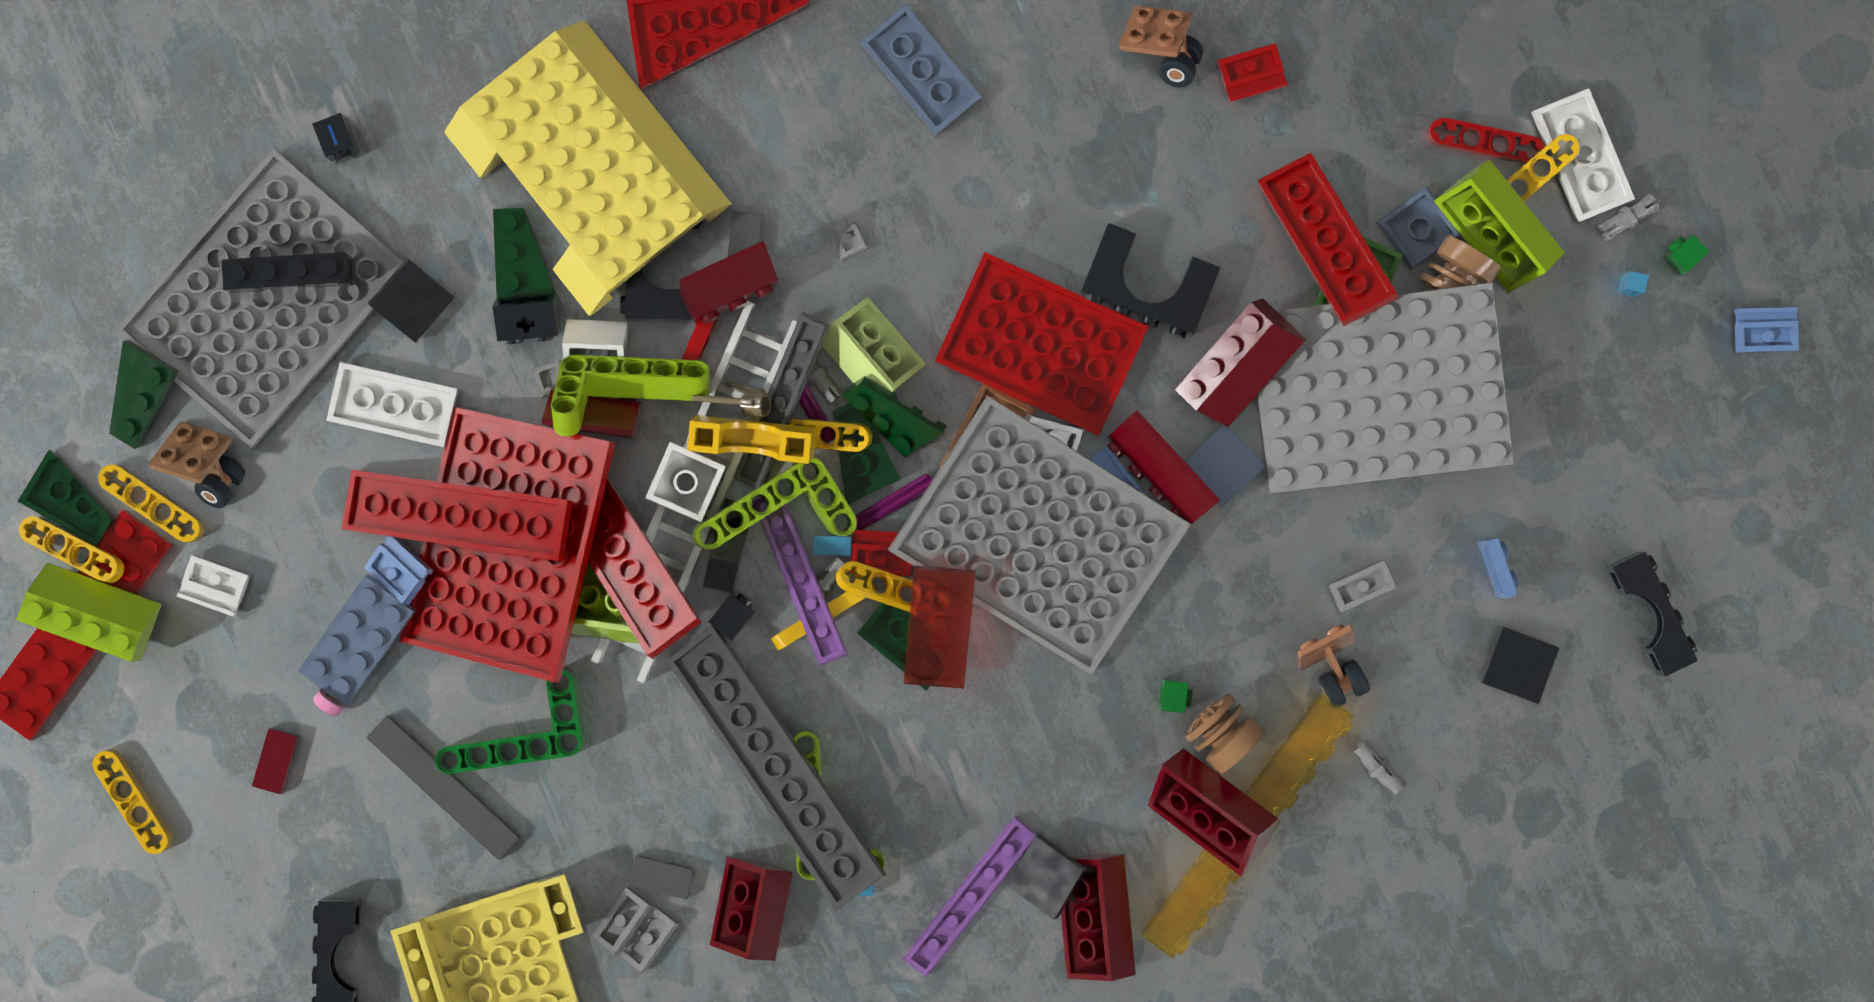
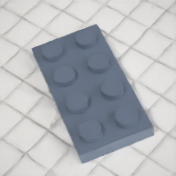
M906 4L859 42L935 136L982 99L979 92Z
M369 574L365 575L298 672L345 707L349 706L417 610L411 605L399 602L375 578Z

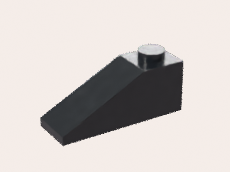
M725 498L722 509L735 502V500ZM731 511L726 517V522L731 528H736L740 524V517L736 512ZM750 527L719 547L711 549L703 587L735 593Z

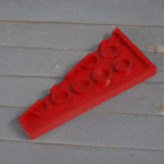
M626 0L639 88L642 90L808 6L809 0Z

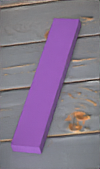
M763 497L752 501L757 512L764 510L766 502ZM785 504L760 521L817 662L822 667L848 656V653L787 504Z
M1014 816L903 956V959L927 977L1024 855L1032 840L1038 834Z

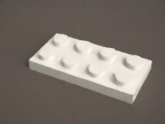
M1589 88L1531 112L1545 146L1560 134L1572 135L1579 142L1580 149L1578 155L1557 173L1577 223L1635 199ZM1571 140L1568 142L1559 141L1560 149L1555 154H1552L1551 149L1547 151L1556 166L1561 163L1557 159L1558 156L1562 153L1568 155L1572 153L1570 147L1573 143Z
M340 362L326 421L445 447L459 389Z

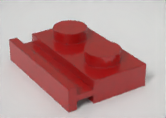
M1276 43L1217 61L1229 103L1288 86Z
M855 530L853 532L851 561L898 576H911V564L888 549L899 532Z

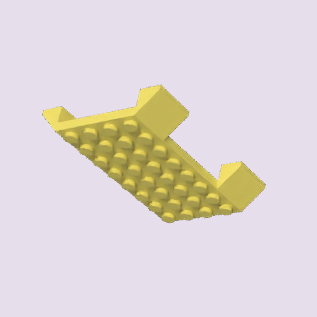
M585 20L554 31L462 104L444 131L481 179L504 161L568 241L570 246L552 270L590 317L613 299V296L610 294L642 267L704 218L709 223L732 204Z
M566 874L534 881L441 911L390 931L413 1002H580L560 941L584 932Z

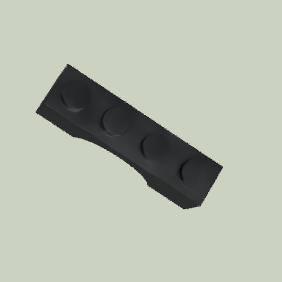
M345 252L222 260L223 290L230 293L263 292L268 289L284 287L326 288L353 286L351 256Z
M1636 552L1607 566L1606 569L1618 594H1633L1644 599L1651 606L1655 614V633L1652 640L1645 647V650L1657 675L1666 677L1697 662L1698 659L1695 655L1698 652L1693 639L1690 636L1687 637L1682 628L1684 620L1677 609H1673L1669 601L1671 593L1664 582H1660L1656 574L1658 566L1654 558L1650 554L1647 555L1646 552Z
M323 898L318 901V905L314 906L313 922L318 924L317 936H314L312 943L313 954H317V966H313L312 984H316V996H313L312 1002H359V988L350 985L341 977L337 970L335 957L338 945L342 939L360 929L361 898Z

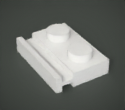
M191 555L181 582L182 586L176 597L234 617L237 616L239 604L242 602L251 575Z

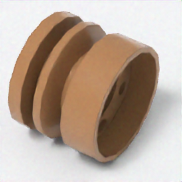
M1447 235L1436 251L1438 256L1446 263L1444 266L1429 263L1427 267L1437 277L1435 278L1423 273L1419 280L1429 290L1472 285L1477 281L1487 283L1494 281L1501 267L1472 246Z
M1230 693L1212 702L1202 710L1184 734V738L1188 742H1192L1200 735L1202 736L1194 746L1197 751L1209 745L1213 747L1208 753L1206 761L1219 775L1239 762L1265 734V730L1252 716L1240 723L1236 720L1243 711V707L1240 704L1227 711L1235 701V698Z

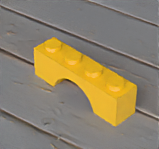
M696 415L690 420L688 451L712 454L727 452L755 453L776 458L778 461L809 464L814 458L816 428Z

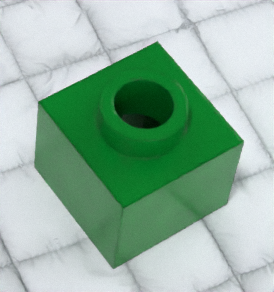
M1694 234L1685 238L1679 236L1667 247L1670 252L1664 259L1679 275L1688 273L1710 251Z
M1162 679L1158 709L1185 713V708L1191 707L1193 689H1188L1189 683Z

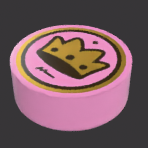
M319 689L313 698L317 707L333 716L339 715L345 707L322 689Z

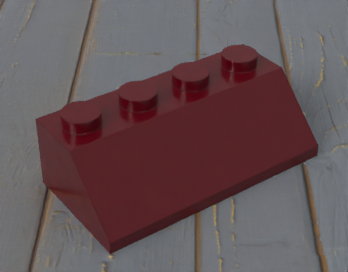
M1264 298L1253 301L1176 387L1175 391L1196 411L1229 427L1303 345L1306 339Z
M1138 410L1132 413L1106 437L1110 441L1107 445L1108 448L1118 458L1124 456L1131 465L1127 467L1139 481L1144 478L1151 485L1148 491L1160 503L1165 500L1172 508L1170 511L1190 524H1193L1220 501L1214 492Z
M1184 748L1162 764L1147 805L1241 877L1247 872L1267 845L1278 822L1276 816Z
M1095 854L1071 857L1087 868L1061 913L1067 979L1115 981L1136 975L1124 854Z

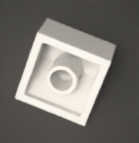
M567 319L562 342L563 358L570 355L628 357L627 322Z
M669 442L645 498L703 522L726 466Z

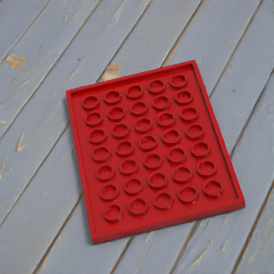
M454 407L436 482L573 501L564 560L560 562L422 541L419 557L433 569V572L426 576L424 579L426 582L409 604L417 611L402 630L399 642L560 683L615 443L578 434L560 436L552 428Z

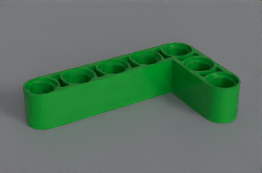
M563 668L562 674L566 675L569 680V686L566 690H560L555 686L554 682L546 680L553 730L449 745L437 752L435 756L436 768L444 774H453L570 757L579 753L585 746L586 738L575 673L568 668ZM562 704H568L572 707L573 716L570 720H564L560 717L559 708ZM566 734H572L577 738L578 745L576 749L569 750L564 746L563 738ZM542 738L547 742L548 749L545 754H539L534 750L533 743L535 739ZM507 742L515 744L518 749V754L514 759L508 758L504 754V746ZM477 747H482L487 751L488 758L485 763H480L474 758V751ZM447 751L456 754L458 762L455 767H449L445 763L444 755Z

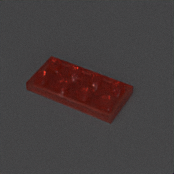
M914 565L904 684L964 689L975 570Z

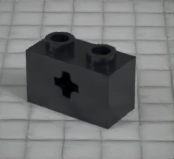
M556 293L495 299L492 308L497 342L506 341V344L522 343L524 339L535 338L538 342H545L554 339V336H558L560 321ZM527 316L528 320L532 321L530 325L527 324L526 320H523L522 317Z

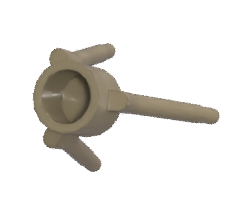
M727 382L726 386L747 394L741 398L706 395L692 396L693 401L740 405L742 413L747 415V417L739 418L740 420L762 422L763 417H767L771 410V398L768 393H765V389H754L733 382Z

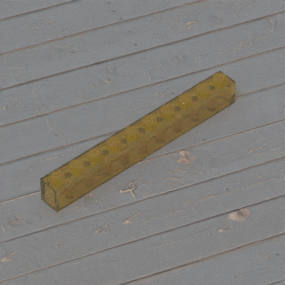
M1320 692L1245 794L1277 818L1285 808L1290 810L1299 798L1296 794L1303 784L1305 786L1309 785L1317 774V771L1314 770L1321 760L1325 762L1335 750V747L1332 745L1339 736L1343 738L1349 732L1353 725L1350 720L1354 715L1339 704L1333 705L1328 696ZM1278 818V822H1277V824H1276L1275 829L1278 827V825H1279L1280 822H1281V820H1280L1279 818ZM1203 849L1141 934L1172 959L1176 954L1182 955L1191 942L1188 937L1194 929L1199 931L1205 925L1209 918L1206 913L1212 905L1217 907L1227 894L1224 889L1230 881L1235 883L1240 876Z

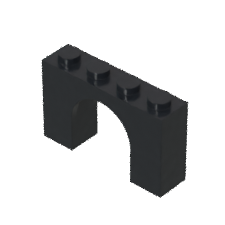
M702 221L687 233H702ZM642 268L622 283L626 284V296L620 297V313L625 314L627 321L694 322L679 289H662L652 285L645 278Z
M1108 223L1080 293L1086 295V300L1099 305L1102 302L1113 305L1112 310L1129 317L1130 313L1142 317L1140 322L1148 326L1157 328L1158 324L1168 327L1170 328L1168 333L1182 339H1185L1186 335L1192 337L1221 267L1192 256L1179 288L1171 298L1159 303L1141 301L1128 290L1123 276L1125 261L1136 233Z

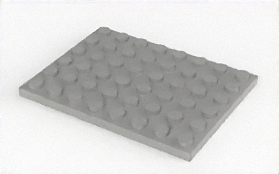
M273 148L116 327L115 331L124 339L131 341L179 370L174 382L246 445L254 449L374 311L368 302L400 267L404 260ZM345 252L351 256L353 286L326 288L284 287L268 289L263 292L230 293L223 290V259Z
M1493 282L1397 294L1398 299L1344 327L1329 303L1276 310L1306 341L1258 394L1270 493L1514 465Z
M987 395L888 549L898 557L1092 675L1191 524Z

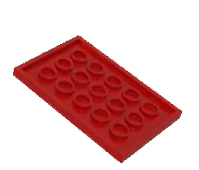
M984 252L935 362L1099 436L1149 326L1103 305L1086 300L1085 297Z

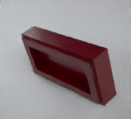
M268 728L252 787L280 795L283 794L299 740L298 735Z

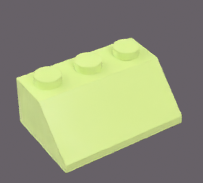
M869 297L862 300L830 325L822 345L853 383L866 376L893 393L927 365Z

